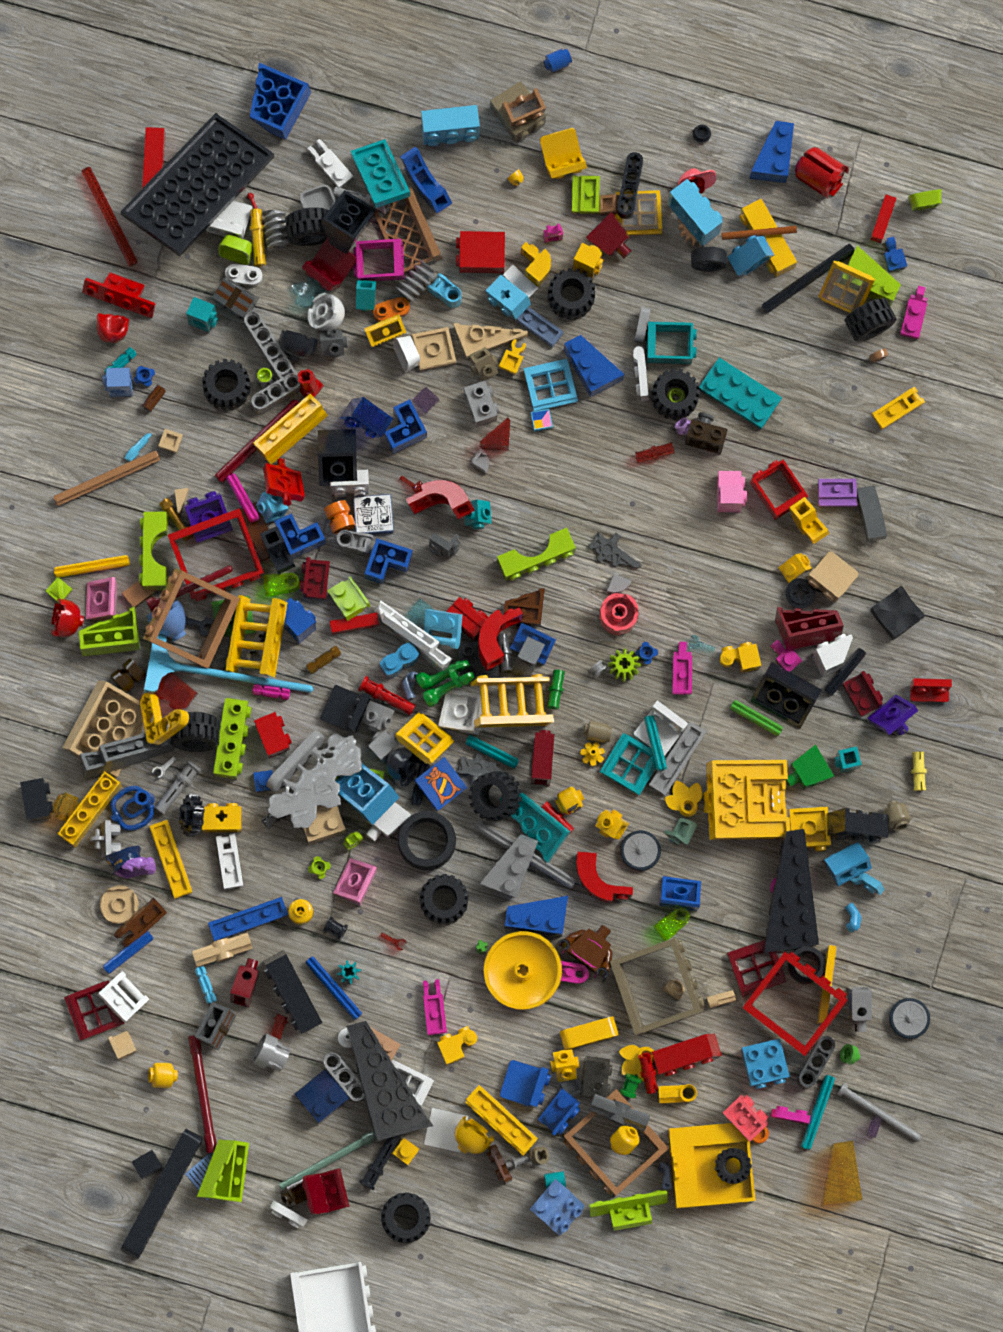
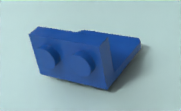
M515 1060L510 1061L500 1096L504 1099L537 1109L538 1104L542 1105L545 1094L542 1093L544 1085L548 1086L550 1081L549 1069L537 1068Z

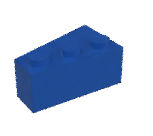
M582 335L564 343L563 350L590 398L624 380L625 374Z
M568 896L507 906L504 928L562 937Z

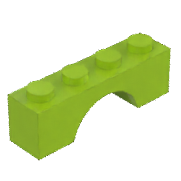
M143 512V518H140V529H143V536H140V548H143V555H139V565L143 566V573H139V585H142L144 590H164L167 587L166 567L154 560L152 551L156 542L168 535L167 512Z
M564 528L549 535L547 549L538 556L526 557L513 549L497 556L496 561L505 581L509 579L510 581H515L521 577V574L526 572L532 574L539 570L538 567L543 565L548 567L555 564L556 560L560 558L565 560L572 557L576 547L568 528Z

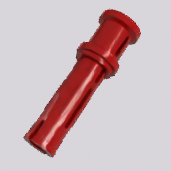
M365 676L358 689L360 692L364 691L373 696L374 700L380 699L409 716L416 706L384 688L383 684L373 682L368 676Z

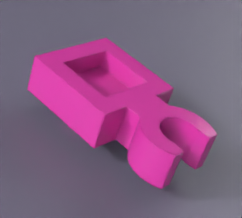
M559 223L556 226H546V230H543L544 243L563 240V230Z

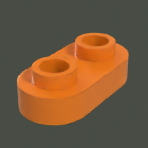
M397 297L375 305V310H373V316L378 322L398 314L400 317H404L410 310L409 301L404 297ZM400 303L404 305L401 309L397 307ZM384 309L386 313L380 314L379 310Z

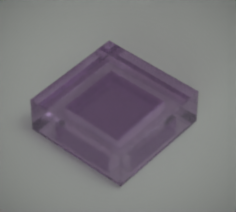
M425 387L413 399V402L427 414L439 402V398Z
M872 1118L867 1137L876 1138L882 1121L881 1118Z

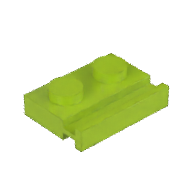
M573 175L572 213L599 214L600 176Z
M351 576L345 582L342 581L327 590L347 621L363 612V609L366 607H371L369 601Z

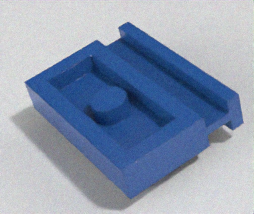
M521 623L510 649L520 652L528 636L540 641L545 646L538 662L545 665L557 639Z

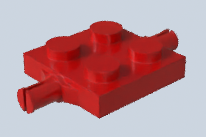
M284 458L277 460L278 465L266 463L263 467L266 493L282 497L283 504L286 506L291 505V500L302 502L305 494L301 472L286 467Z

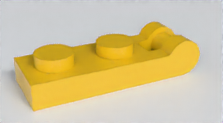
M915 387L872 413L871 416L881 430L925 403L924 399L920 398L917 394L918 391ZM910 397L914 401L912 404L907 400Z

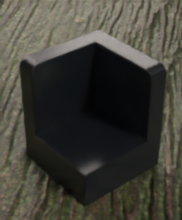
M153 1150L132 1161L142 1180L163 1168Z

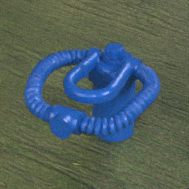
M136 785L120 790L110 802L113 822H116L122 829L127 831L137 830L151 822L154 815V795ZM131 791H136V794L124 803V814L129 818H135L146 810L149 811L147 818L135 825L125 824L119 811L116 809L117 800ZM132 802H136L142 806V809H138L136 813L130 814L127 811V806Z

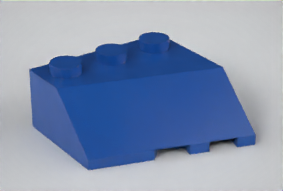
M259 63L250 118L269 133L286 140L311 95L309 84Z

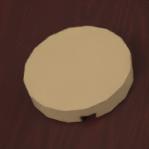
M117 885L111 887L101 897V913L109 922L122 925L138 912V897L133 890L126 886Z

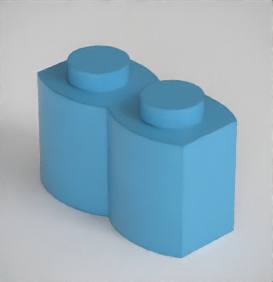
M406 643L399 647L396 653L384 657L380 662V669L387 679L394 678L402 672L403 668L413 666L419 659V653L412 643Z

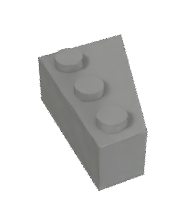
M520 834L480 884L516 898L538 841Z

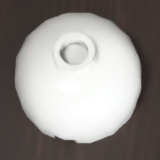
M322 293L315 297L312 301L314 303L312 309L309 308L308 310L309 324L320 331L327 332L328 330L337 329L345 316L342 302L334 295Z

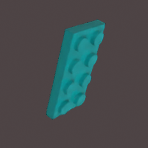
M386 139L350 151L375 208L411 196Z
M720 357L699 386L701 392L761 430L782 400L781 396Z

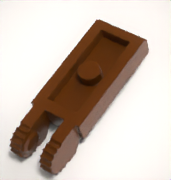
M153 897L126 921L125 925L121 926L114 933V936L118 939L130 930L132 934H129L121 943L123 947H127L146 933L167 912Z

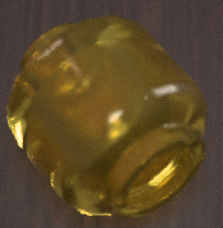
M67 792L58 794L53 804V812L56 813L55 817L66 822L80 804L78 797Z

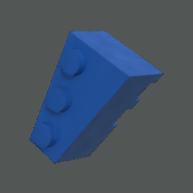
M775 121L754 164L749 179L779 183L787 182L794 123Z

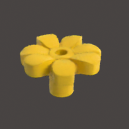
M590 742L586 743V749H581L580 754L585 756L582 759L583 763L587 764L590 761L591 766H596V761L602 763L604 758L601 755L605 753L604 748L599 749L600 745L598 742H594L593 746Z

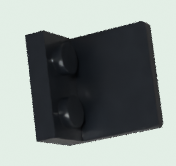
M334 685L320 719L356 734L364 711L370 702V695L365 693L360 695L341 686Z

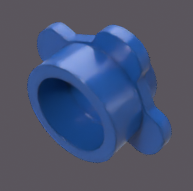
M139 366L134 382L136 384H145L147 387L151 386V380L155 375V371Z
M643 642L640 650L635 652V656L641 658L646 665L651 664L652 658L658 655V650L649 645L648 642Z

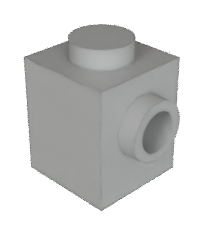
M384 730L382 733H376L371 738L372 742L368 745L370 752L382 763L388 754H391L392 751L398 748V740L392 732L388 734Z

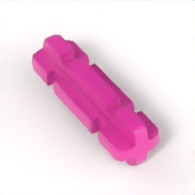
M254 684L253 695L260 696L262 694L265 697H281V699L285 700L290 698V690L286 688L280 689L279 687L266 685L262 687L259 684Z

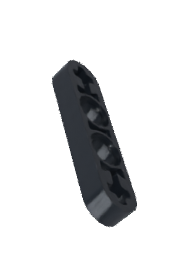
M637 152L630 153L626 159L617 206V214L622 219H629L634 214L643 167V157ZM633 159L637 160L635 168H632ZM633 174L637 179L630 181L627 179V176ZM630 190L634 195L627 197L624 195V192ZM625 203H628L627 212H623Z

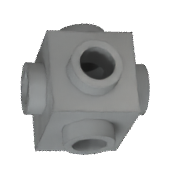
M370 701L367 709L364 711L362 723L368 725L367 729L377 733L379 729L387 731L395 710Z

